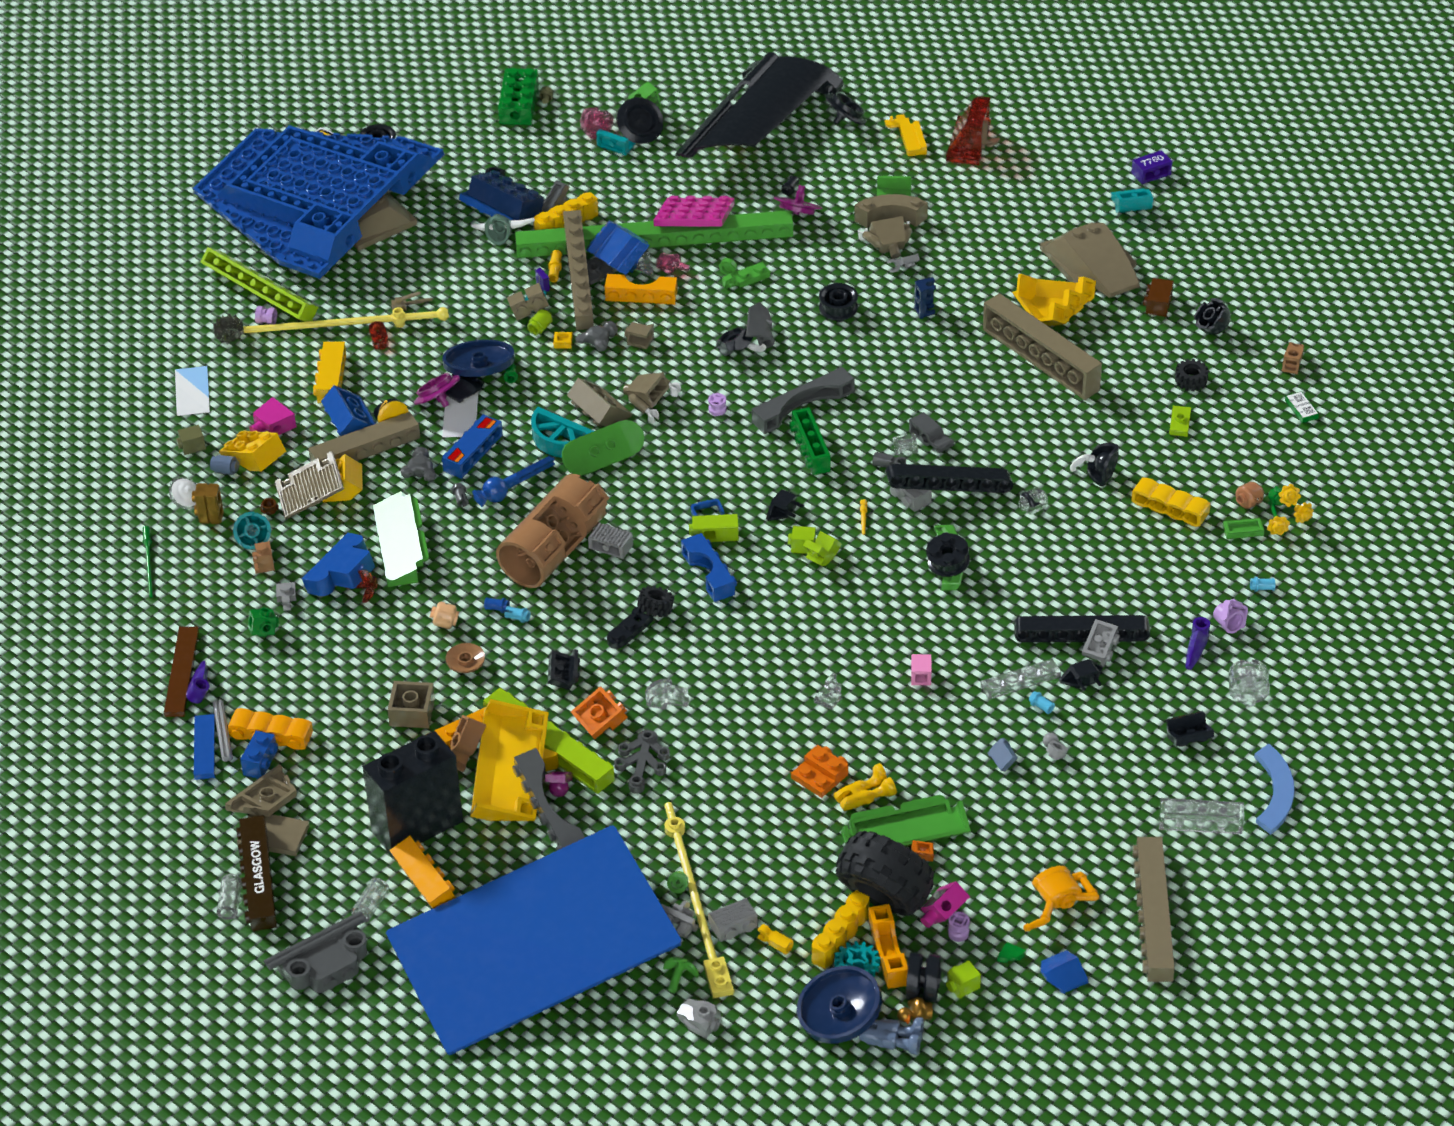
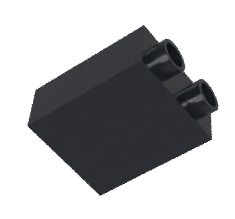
M435 730L362 766L371 831L392 858L393 855L390 849L407 837L411 836L414 842L419 840L422 843L463 822L456 755Z

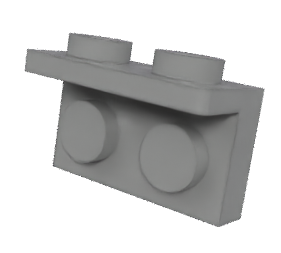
M1095 619L1082 650V655L1101 661L1100 665L1105 667L1106 662H1110L1112 659L1113 645L1117 646L1120 635L1117 634L1118 626Z

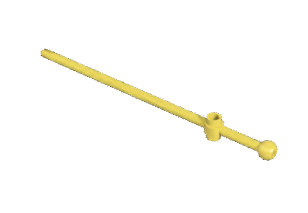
M397 307L393 309L392 315L238 327L236 332L238 334L382 322H393L397 328L405 326L407 320L438 318L441 321H445L449 318V311L447 308L441 307L437 311L405 313L402 308Z

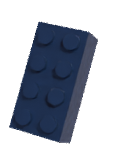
M494 170L472 175L468 190L469 196L516 220L534 218L537 214L541 213L545 198L539 195L537 191L529 190L525 185L516 183L512 178L500 175V172Z

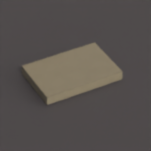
M249 814L248 818H249V817L259 816V815ZM278 815L264 816L269 852L297 856L310 827L309 821ZM237 839V845L242 844L241 840Z

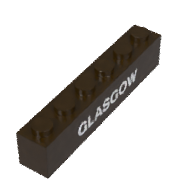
M264 815L239 819L240 827L236 828L237 838L242 843L238 844L239 856H243V860L240 861L241 873H245V877L241 878L243 890H246L247 893L243 894L244 907H248V911H245L246 924L251 925L252 932L277 928Z

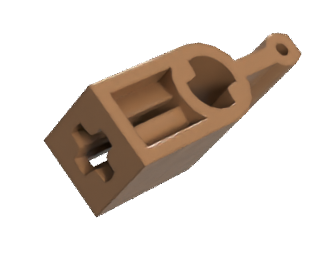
M462 715L450 745L452 752L456 755L457 770L464 772L467 761L475 752L486 727V724Z

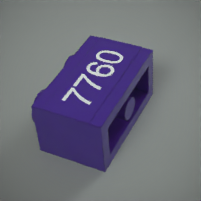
M1162 150L1132 160L1131 173L1141 184L1171 175L1172 160Z

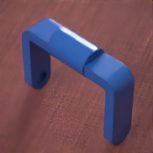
M719 499L706 500L691 505L692 516H698L695 510L717 506L721 515H725V511Z

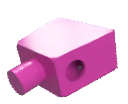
M272 397L253 413L254 424L250 426V431H268L278 435L296 428L295 413Z
M957 881L939 887L921 908L925 913L920 919L922 924L930 928L933 924L946 921L970 896Z

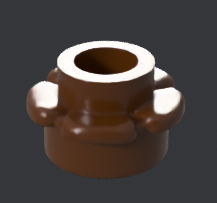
M266 498L261 502V512L266 515H273L278 510L279 505L273 498Z

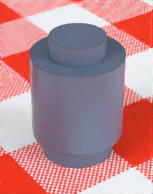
M213 456L210 461V469L215 473L234 475L239 469V461L234 456Z

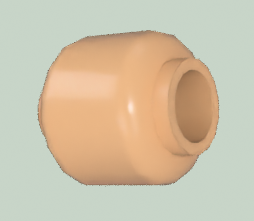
M439 602L437 607H432L430 618H433L435 626L451 629L452 626H456L460 611H457L455 605Z

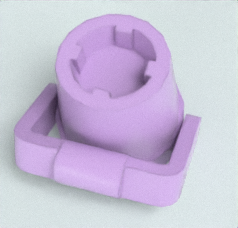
M1235 599L1225 600L1224 603L1219 604L1215 608L1213 617L1226 632L1230 634L1236 633L1246 625L1248 607Z

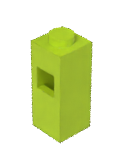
M738 514L692 516V524H689V535L695 536L702 533L706 540L709 539L710 542L739 541Z

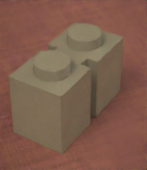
M539 283L524 289L528 298L527 301H525L522 291L507 297L517 321L531 315L532 310L537 312L549 306Z

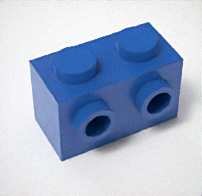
M255 731L240 759L243 776L259 779L265 775L278 750L275 734Z

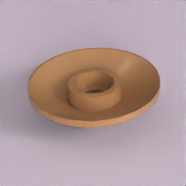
M472 643L455 645L446 654L447 666L459 673L473 672L479 669L485 661L483 649Z

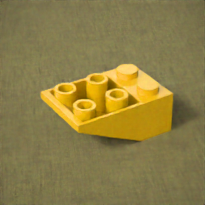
M246 430L239 432L235 439L226 442L224 447L219 450L221 455L236 457L239 465L247 470L258 472L263 471L286 452L277 433Z

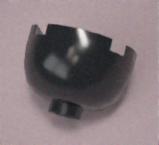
M1212 298L1210 302H1204L1200 305L1194 315V319L1196 320L1195 325L1206 334L1216 335L1227 328L1231 320V314L1223 301L1219 298Z

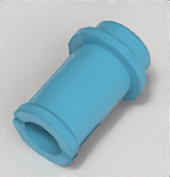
M1254 577L1250 580V589L1254 590V592L1258 590H1275V578L1258 579V577Z
M507 606L505 609L509 611L504 613L505 618L520 620L521 623L530 620L531 612L527 608L519 609Z
M1034 691L1029 697V702H1031L1032 706H1037L1047 714H1050L1055 707V703L1043 697L1041 692Z

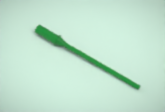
M144 526L142 528V543L146 547L149 598H152L149 548L152 540L150 527Z

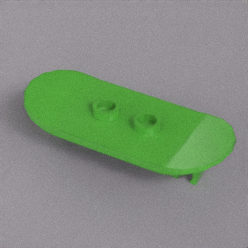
M623 420L571 440L565 444L562 450L563 464L571 474L584 476L631 457L643 447L645 439L643 430L634 421Z

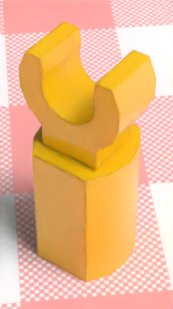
M765 924L758 928L760 932L758 938L761 941L768 942V945L785 955L793 948L792 939L778 931H772Z

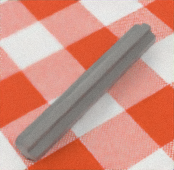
M221 699L215 700L213 708L222 761H232L233 756L224 702Z

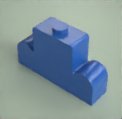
M347 533L302 578L308 594L327 596L334 591V586L354 589L375 568L363 537L358 534Z

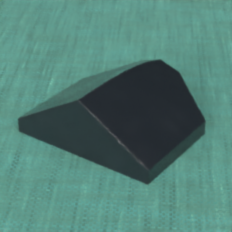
M460 376V380L444 393L451 399L461 403L463 399L481 390L485 383L477 377Z

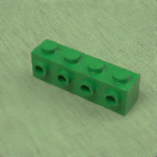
M810 407L792 411V421L789 422L791 432L795 433L796 444L800 445L801 456L805 457L806 468H810L812 475L831 472V455Z

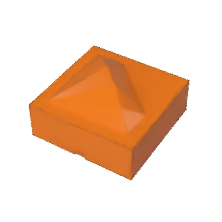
M913 840L911 845L912 851L925 861L933 862V843Z

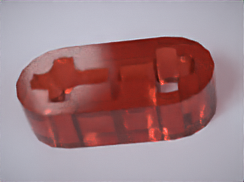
M379 321L372 322L369 325V334L373 347L378 350L387 348L389 342L384 323Z

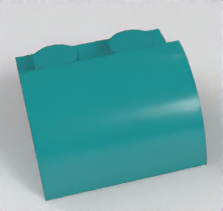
M1142 188L1111 192V199L1115 204L1116 213L1148 210L1153 207V195L1149 189Z

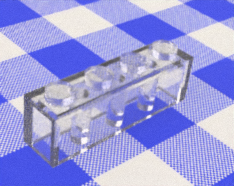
M1160 798L1159 830L1242 834L1244 802Z

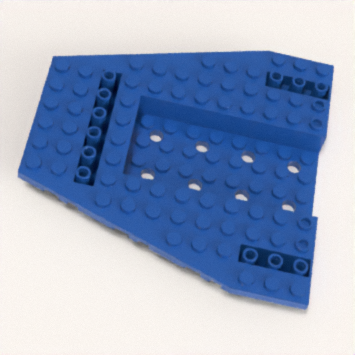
M290 125L283 132H275L274 129L255 128L193 187V190L198 197L279 265L321 279L362 238L358 220L388 190L405 195L444 156L443 149L401 136L391 139L389 136L373 138V135L347 133V136H341L340 133H333V135H324L323 132L306 131Z

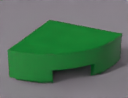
M1007 942L998 954L997 961L1008 963V961L1021 960L1026 955V950Z

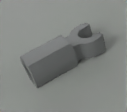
M875 452L872 464L873 466L887 468L891 464H906V458Z

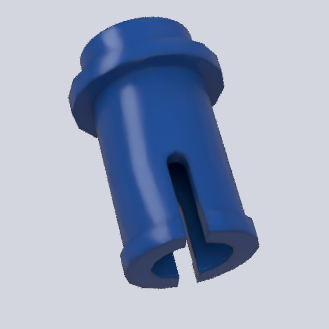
M486 597L484 601L485 610H497L505 613L508 612V610H505L506 607L510 606V601L506 600V598L501 600Z

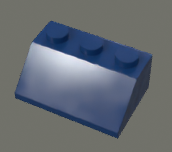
M333 385L321 400L325 407V412L329 414L331 422L336 426L337 433L340 436L376 424L362 398L354 393Z

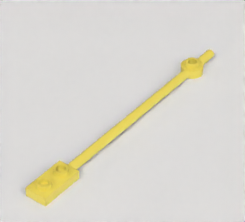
M667 802L664 805L668 817L664 824L665 833L667 836L674 838L683 872L689 879L688 889L708 955V960H703V966L712 998L734 995L724 956L717 958L682 839V835L685 833V822L683 819L676 817L672 803Z

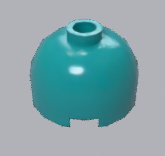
M244 513L234 523V539L244 549L255 550L254 544L268 542L270 539V522L260 513Z

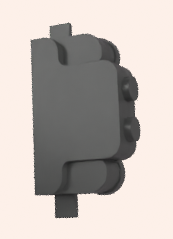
M359 911L263 960L269 970L277 967L281 976L286 978L294 989L302 990L310 985L313 991L317 993L331 990L358 974V960L363 959L367 955V939L365 933L358 930L356 926L366 922L367 918L363 915L362 911Z

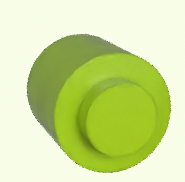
M543 309L538 310L528 321V330L534 335L541 334L552 323L551 313Z

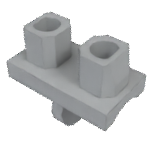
M683 901L680 905L675 903L673 909L663 904L661 905L671 923L675 922L678 924L676 931L679 936L687 938L692 930L697 931L699 926L695 924V919L692 918L694 911L689 909V902Z

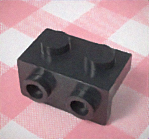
M574 649L571 655L554 650L550 652L548 684L570 690L572 685L578 682L580 675L577 672L580 664L578 650Z
M1203 711L1166 719L1168 739L1176 746L1183 747L1196 741L1205 742L1209 738L1214 737V730L1206 723Z

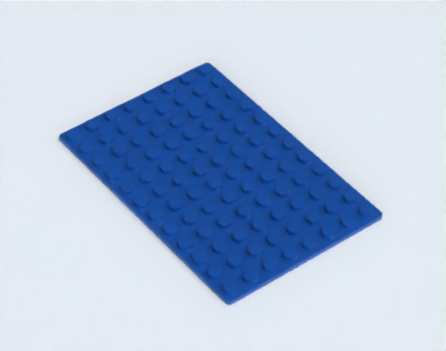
M613 825L386 931V935L448 1055L471 1046L682 944L676 929L618 830Z

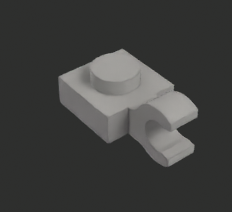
M917 253L900 259H891L887 261V264H895V268L890 270V273H894L900 269V266L905 265V268L914 266L915 262L920 259Z
M295 582L276 584L277 602H282L283 611H290L291 601H296Z

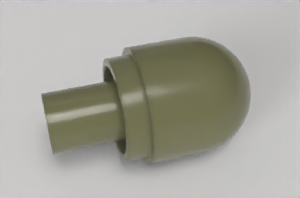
M544 86L540 90L539 96L542 103L547 104L553 97V90L549 86Z

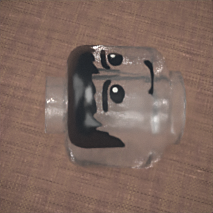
M1036 487L1024 491L1020 495L1019 507L1022 511L1033 515L1046 508L1048 503L1047 495L1043 490Z

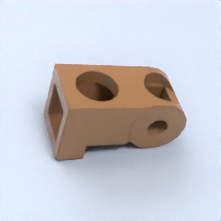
M1289 343L1283 357L1282 372L1298 374L1305 345Z

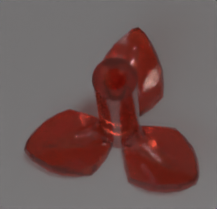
M359 570L358 573L362 581L354 589H366L362 599V603H366L374 596V589H377L376 575L372 577V574L367 570Z

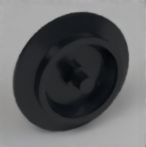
M836 92L835 95L831 93L826 94L827 102L837 111V117L834 119L836 124H839L845 118L860 125L866 123V119L863 116L864 110L853 99L840 92Z
M641 97L628 99L620 106L617 112L616 121L619 131L633 143H651L662 132L664 124L662 113L656 104L648 99Z

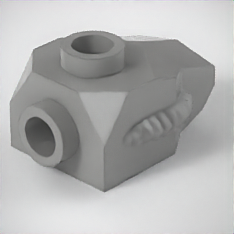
M688 998L677 1012V1017L687 1026L688 1030L707 1039L712 1031H717L721 1023L720 1012L714 1004L707 1001H696Z

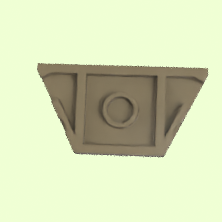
M278 764L226 802L225 810L269 817L297 796L296 789L290 783L289 777L283 773L282 766Z

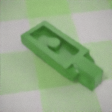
M763 262L722 277V285L725 289L734 286L742 288L769 278L771 271Z

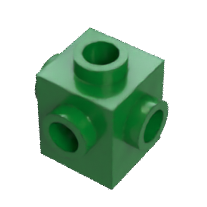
M266 607L249 609L248 628L251 635H258L260 637L275 635V628L279 626V619L273 609Z

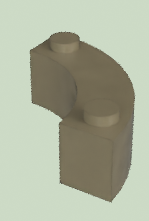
M900 194L870 197L855 204L854 221L869 228L873 221L903 216L905 223L909 221L911 225L917 227L927 219L928 202L921 200L919 197Z

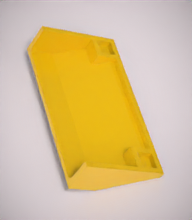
M493 699L489 700L483 715V724H486V727L480 738L470 817L487 821L536 820L537 809H533L530 803L531 797L529 793L524 792L521 786L522 780L520 777L515 776L512 766H514L515 756L537 748L543 759L549 712Z

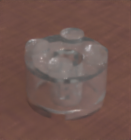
M1253 659L1252 662L1240 660L1230 667L1228 675L1229 694L1235 701L1244 704L1246 707H1253L1270 694L1269 674L1264 663Z

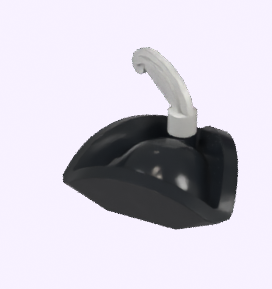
M739 326L723 333L716 342L718 350L724 356L730 355L733 351L743 350L746 347L756 352H762L766 349V345L762 344L760 346L751 343L753 337L745 336L747 326Z
M1114 443L1099 444L1094 447L1091 454H1085L1075 459L1070 465V470L1075 472L1077 466L1088 461L1087 472L1089 477L1096 484L1103 487L1113 475L1119 459V447Z

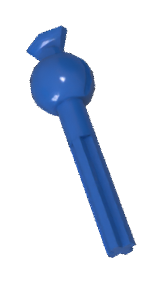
M549 455L504 479L500 477L489 478L484 482L482 490L472 491L475 501L481 507L485 505L487 500L493 503L502 501L506 497L508 489L554 466V458H551Z

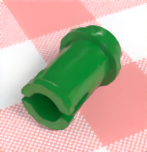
M514 362L505 369L504 380L510 384L518 379Z

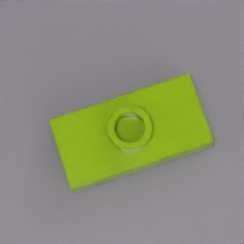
M1173 406L1169 435L1188 437L1191 407Z

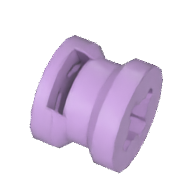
M721 393L710 395L708 398L710 404L708 408L709 413L714 416L725 414L727 410L725 395Z

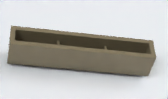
M411 412L404 413L308 448L310 462L317 458L321 461L328 458L327 453L331 451L334 452L336 460L340 459L344 454L356 461L419 439V424Z

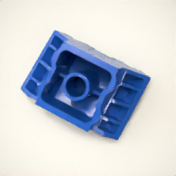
M609 220L590 242L586 251L594 254L595 257L626 275L628 272L633 273L634 269L638 267L640 257L650 245L632 231Z

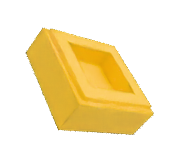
M555 332L554 348L572 349L573 333Z

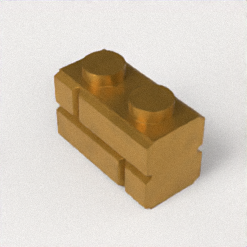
M198 483L195 491H192V502H196L194 507L195 516H198L200 523L209 524L211 522V524H220L224 510L219 485Z

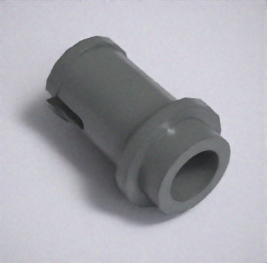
M462 483L454 484L451 491L455 495L457 506L461 507V502L463 507L467 506L469 501L465 493L466 487Z

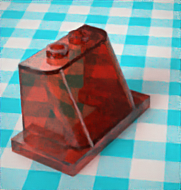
M990 97L974 98L962 116L957 117L946 154V162L971 165L980 164L984 121H988V132L991 125Z

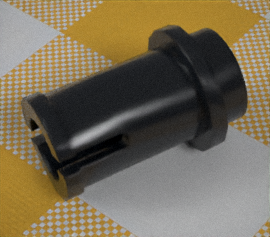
M796 176L789 177V180L782 185L783 194L792 195L794 193L795 187L799 184Z

